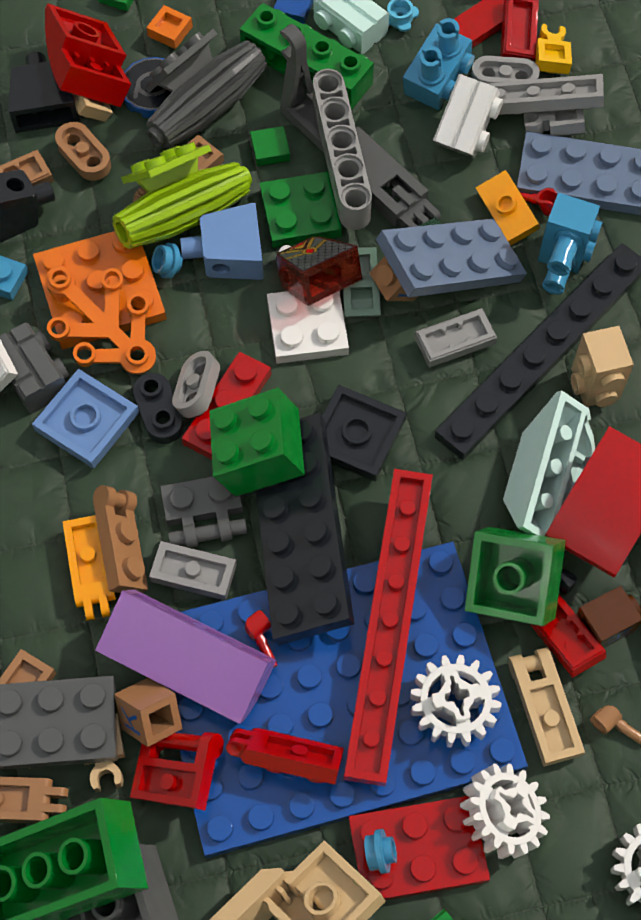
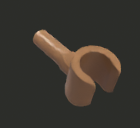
M604 706L590 718V722L601 733L608 734L615 727L619 732H622L641 745V733L622 720L621 713L614 706Z

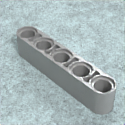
M323 69L313 77V108L339 219L346 228L359 230L367 226L371 220L372 193L344 79L336 70Z

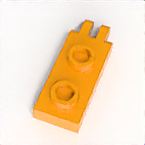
M96 515L62 521L76 608L84 606L86 620H95L93 604L100 603L102 618L110 617L109 601L116 600L115 592H111L108 589Z

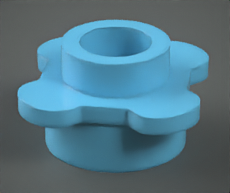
M391 0L387 5L389 25L401 32L409 31L412 20L419 16L418 8L413 6L409 0Z

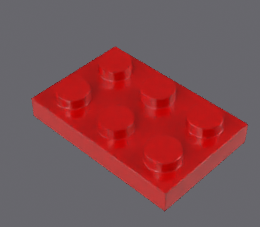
M463 796L349 816L348 820L357 871L382 894L385 901L488 883L490 876L482 838L473 841L471 836L476 831L474 826H466L463 823V820L470 817L469 811L460 807V803L470 797ZM377 829H384L386 836H392L396 845L397 862L391 864L390 872L386 874H381L379 870L370 871L366 861L365 836L373 835Z

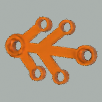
M56 266L48 271L45 278L48 292L56 298H67L92 322L68 323L63 317H54L47 324L50 338L57 342L64 341L67 338L109 339L117 347L112 349H95L90 343L81 342L73 349L74 360L79 366L121 364L125 371L134 375H141L152 369L156 361V352L153 345L145 340V315L149 311L148 298L144 294L134 293L127 300V310L132 316L131 335L129 338L119 328L120 290L123 287L124 281L123 275L118 269L108 268L101 275L102 287L105 289V312L76 286L75 276L69 268ZM57 275L67 277L63 284H56L53 280ZM109 276H116L119 282L115 285H109L106 283V279ZM135 301H142L145 304L142 310H134L131 305ZM57 324H62L66 327L62 334L53 333L52 328ZM81 350H89L92 353L91 357L87 360L80 359L78 353ZM135 350H140L144 353V357L138 361L133 360L130 357L131 353Z

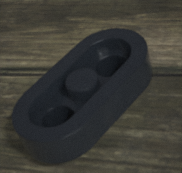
M147 373L139 377L134 384L133 393L148 436L154 442L160 444L174 442L183 432V420L179 411L172 404L173 392L169 381L158 373ZM151 386L158 388L155 392L150 393L146 391ZM162 417L170 419L166 424H159L157 422Z

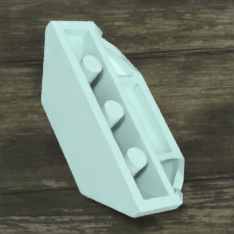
M562 390L555 393L522 433L503 497V501L517 528L529 534L545 536L583 471L585 457H591L595 451L594 436L588 422L591 420L589 408Z

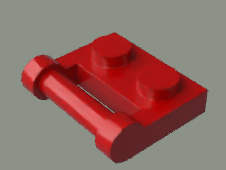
M176 732L149 747L141 744L130 798L205 811L215 762L222 754L224 747L222 736L219 733L205 732L202 736ZM164 748L196 752L195 762L187 763L159 759L160 751Z

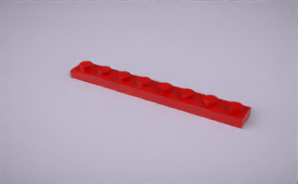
M394 469L344 780L386 787L433 474Z

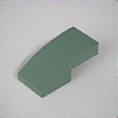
M377 247L350 248L341 253L344 318L381 316L380 290L369 274L377 265Z

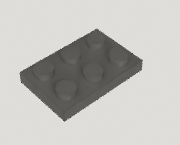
M114 676L0 684V770L118 761L117 715L114 697L116 693V680Z

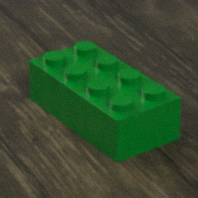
M98 798L0 837V920H65L149 889L130 801Z

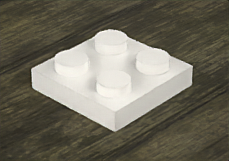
M338 285L267 294L276 364L349 355V345Z

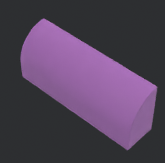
M135 589L121 592L95 651L239 724L251 712L276 663V659Z

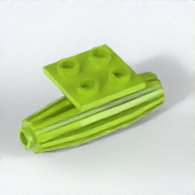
M194 142L183 146H175L161 152V156L153 159L148 158L131 165L132 173L121 177L123 184L136 181L147 193L112 217V224L115 234L119 238L118 240L125 248L131 249L169 239L200 225V217L202 215L228 209L250 193L249 188L252 184V177L249 170L245 166H240L238 162L198 170V157L212 150L209 144L196 147Z

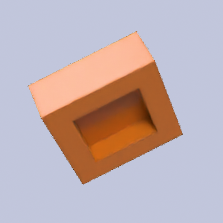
M163 5L146 27L147 36L176 49L192 29V17Z

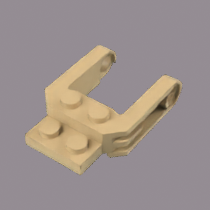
M324 840L293 871H284L282 868L261 869L210 920H269L272 916L276 920H368L386 901L374 886Z

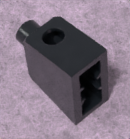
M29 53L25 58L26 65L16 66L11 70L8 109L15 133L62 126L68 122H79L72 93L59 89L50 61L46 62V57L43 53Z
M20 169L0 173V243L38 225V206L55 201L53 189L48 181L32 185L25 171Z

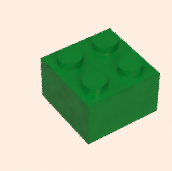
M278 387L209 411L213 477L235 497L305 475L299 409Z
M486 527L475 531L465 611L544 626L556 618L566 540L494 527Z

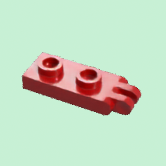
M241 728L234 729L226 746V750L230 755L240 757L246 764L265 768L272 773H287L304 777L311 782H325L334 785L336 784L344 752L343 747L261 728H253L251 731Z

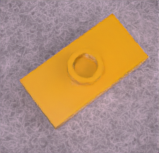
M506 170L475 187L510 246L541 229L538 221Z

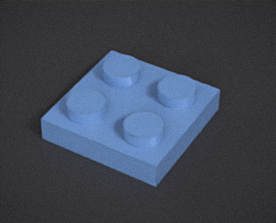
M77 369L32 423L34 431L94 469L139 414V409L136 404L80 369Z

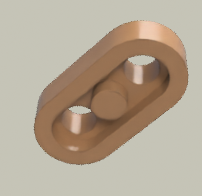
M68 122L58 128L55 134L57 148L81 177L86 180L96 181L109 174L111 170L109 152L85 125L79 122Z

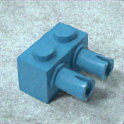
M445 18L439 22L440 24H435L403 76L404 94L438 111L445 100L449 101L458 75L462 73L467 74L475 58L472 55V40L459 34V24L451 18Z
M558 193L546 224L537 260L547 264V275L542 283L545 291L555 295L562 294L570 272L578 274L582 261L590 262L603 223L596 220L600 205Z

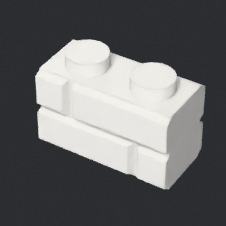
M459 74L433 141L439 146L471 158H475L477 151L483 153L490 137V132L486 131L490 118L496 120L503 104V99L499 98V89Z

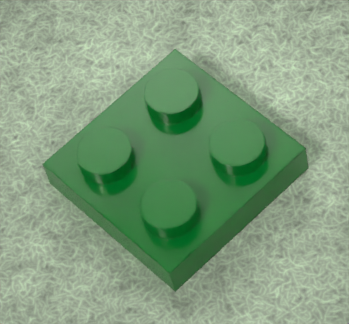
M328 171L259 183L272 248L300 244L313 237L323 239L342 237V228Z

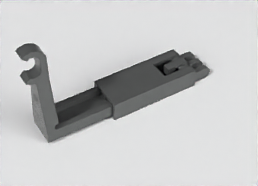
M289 24L280 31L282 37L290 43L288 47L281 51V54L287 60L280 104L281 113L324 153L313 108V84L307 64V43L302 32L295 25ZM357 126V136L372 193L371 205L395 228L398 225L401 228L431 225L430 220L435 223L441 219L440 212L428 201L429 190ZM390 186L392 188V196L394 198L398 196L401 201L397 203L382 187Z

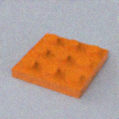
M115 231L34 253V260L52 318L63 317L68 323H92L67 298H56L48 292L45 282L46 274L53 267L64 266L73 272L76 286L103 312H105V289L102 287L101 275L108 268H116L122 273L124 284L120 290L119 328L123 332L131 330L132 316L127 310V300L134 293L144 294L148 298L149 311L145 315V326L167 320L143 245L131 249L125 248L118 240L119 238ZM57 275L54 278L53 282L56 284H63L67 280V277L64 275ZM109 276L106 279V283L109 285H115L119 282L116 276ZM135 301L131 305L134 310H142L145 306L142 301ZM62 324L55 325L56 333L62 334L66 327ZM67 338L60 342V346L64 350L74 347L81 342L88 343L98 339Z

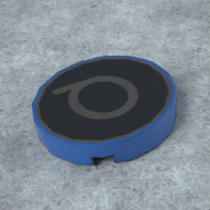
M143 58L132 63L124 71L131 82V86L123 102L127 109L133 113L136 111L141 113L142 117L150 118L171 93L160 86H157L150 93L145 89L153 80L149 74L165 58Z

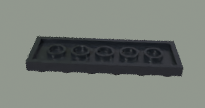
M319 412L300 418L305 475L256 490L272 637L278 645L355 624L325 419Z

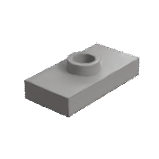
M482 308L415 332V340L429 368L496 344L497 336Z

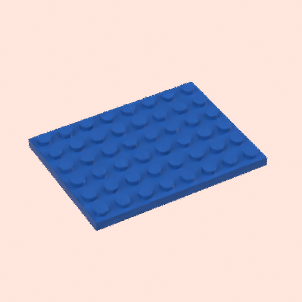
M454 542L421 550L386 787L344 780L379 561L347 569L354 625L278 645L273 640L272 628L263 634L278 666L272 669L257 702L241 724L166 687L176 695L182 730L177 733L201 736L205 732L219 733L224 741L222 754L215 762L206 810L194 809L205 858L347 820L349 816L376 812L462 788L472 783L471 777L493 764H497L499 768L506 764H512L514 773L527 769L528 764L478 614L465 611L468 584ZM267 590L181 612L260 651L259 646L245 631L246 620L256 611L261 610L271 622ZM445 655L448 657L450 664H456L458 656L463 655L464 665L469 667L475 660H478L480 662L478 668L480 674L487 671L493 673L488 685L500 687L499 694L492 698V700L502 703L499 712L490 713L497 719L494 727L490 728L483 725L486 731L485 737L480 740L472 734L470 745L467 747L463 745L460 738H455L452 747H447L446 737L442 735L435 742L431 741L433 730L429 727L426 730L420 731L418 725L423 717L412 716L411 714L412 706L419 703L410 699L411 689H421L415 683L417 674L428 677L425 670L427 663L431 662L439 668L441 658ZM460 677L462 680L466 681L467 683L473 684L471 681H469V680H467V679H465V678H463V677ZM438 680L430 688L428 697H431L433 693L440 692L441 680ZM451 691L448 702L453 701L456 708L458 707L460 711L463 700H457L455 694H452ZM483 704L479 705L478 708L470 710L471 723L481 714ZM437 717V719L447 725H451V723L446 721L445 719ZM241 728L251 731L253 728H261L343 747L344 752L336 784L334 785L325 782H311L304 777L287 773H272L265 768L246 764L240 757L232 756L227 752V743L234 729ZM180 750L182 762H195L196 752Z

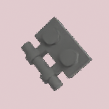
M214 477L160 486L167 526L183 524V530L168 532L171 544L186 545L187 548L198 547L199 542L221 539V542L233 540L232 536L247 534L245 518L229 521L228 516L243 513L240 495L235 497ZM217 518L218 523L195 527L194 522Z

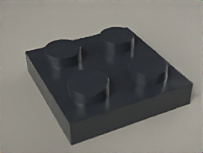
M338 385L322 416L325 419L331 463L376 482L406 421L407 413Z

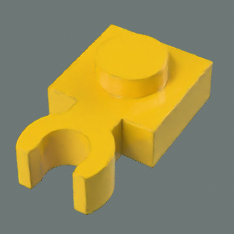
M542 24L536 43L535 58L539 71L569 75L572 66L571 42L563 41L566 34L564 26H560L558 33L554 34L547 30V24Z

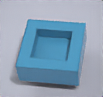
M0 255L1 297L10 300L14 299L29 272L26 264Z

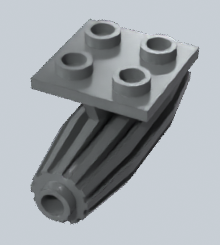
M213 28L205 36L200 31L197 32L177 52L171 53L149 74L153 80L145 87L149 93L157 86L171 92L147 120L146 127H148L146 135L150 142L158 148L163 146L165 149H170L207 127L238 101L265 70L267 63L265 62V56L261 53L262 51L254 43L247 40L212 58L208 43L217 35Z

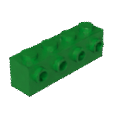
M262 3L239 29L240 43L247 40L254 43L262 51L263 56H265L267 66L285 75L287 60L281 54V51L288 47L290 43L282 37L280 31L289 24L295 25L302 32L307 43V64L312 84L313 77L320 70L333 69L338 71L344 79L352 110L373 85L374 62L370 61L366 56L357 54L342 46L335 39H329L314 31L309 25L301 24L288 17L281 10Z

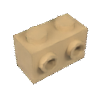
M620 326L582 334L571 367V384L575 395L581 396L583 405L586 407L593 405L606 407L620 400L634 364Z

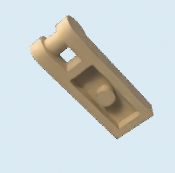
M548 647L535 650V655L522 657L519 654L508 657L509 670L516 683L543 767L578 758L585 753ZM539 670L543 678L531 681L528 673Z

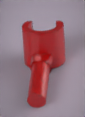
M545 188L538 194L520 192L525 202L539 205L542 213L545 216H550L557 197V193L553 188Z
M258 610L247 618L245 631L256 642L262 653L274 658L267 639L263 635L271 629V622L261 610Z

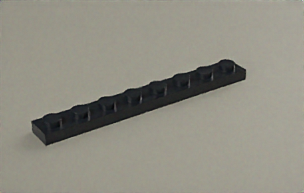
M621 243L435 431V438L460 459L464 460L581 340L582 334L587 333L641 278V256Z

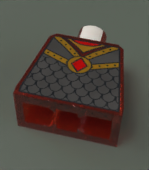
M314 236L296 245L281 247L276 256L282 287L307 306L363 279L358 246Z

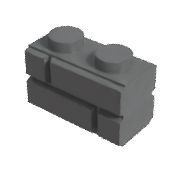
M25 322L10 330V333L0 335V340L18 373L10 383L28 412L34 413L51 402L66 384L65 379L69 378V374L59 358L52 360L47 353L52 349L43 332L40 330L35 333L29 323Z

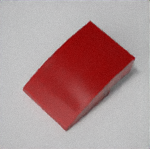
M47 3L45 7L46 44L51 69L59 89L121 107L131 86V82L121 67L127 55L107 22Z
M609 426L545 536L566 540L565 550L615 578L641 534V444Z

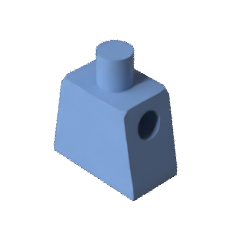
M249 203L202 215L200 217L201 236L180 238L183 260L204 257L206 276L210 278L264 279L256 203Z

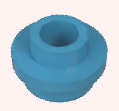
M166 243L155 248L151 260L154 273L159 274L162 278L171 279L180 271L183 258L178 246L173 243Z
M377 829L373 835L365 836L364 848L369 870H379L381 874L389 873L391 864L397 862L394 838L392 836L387 837L384 829Z

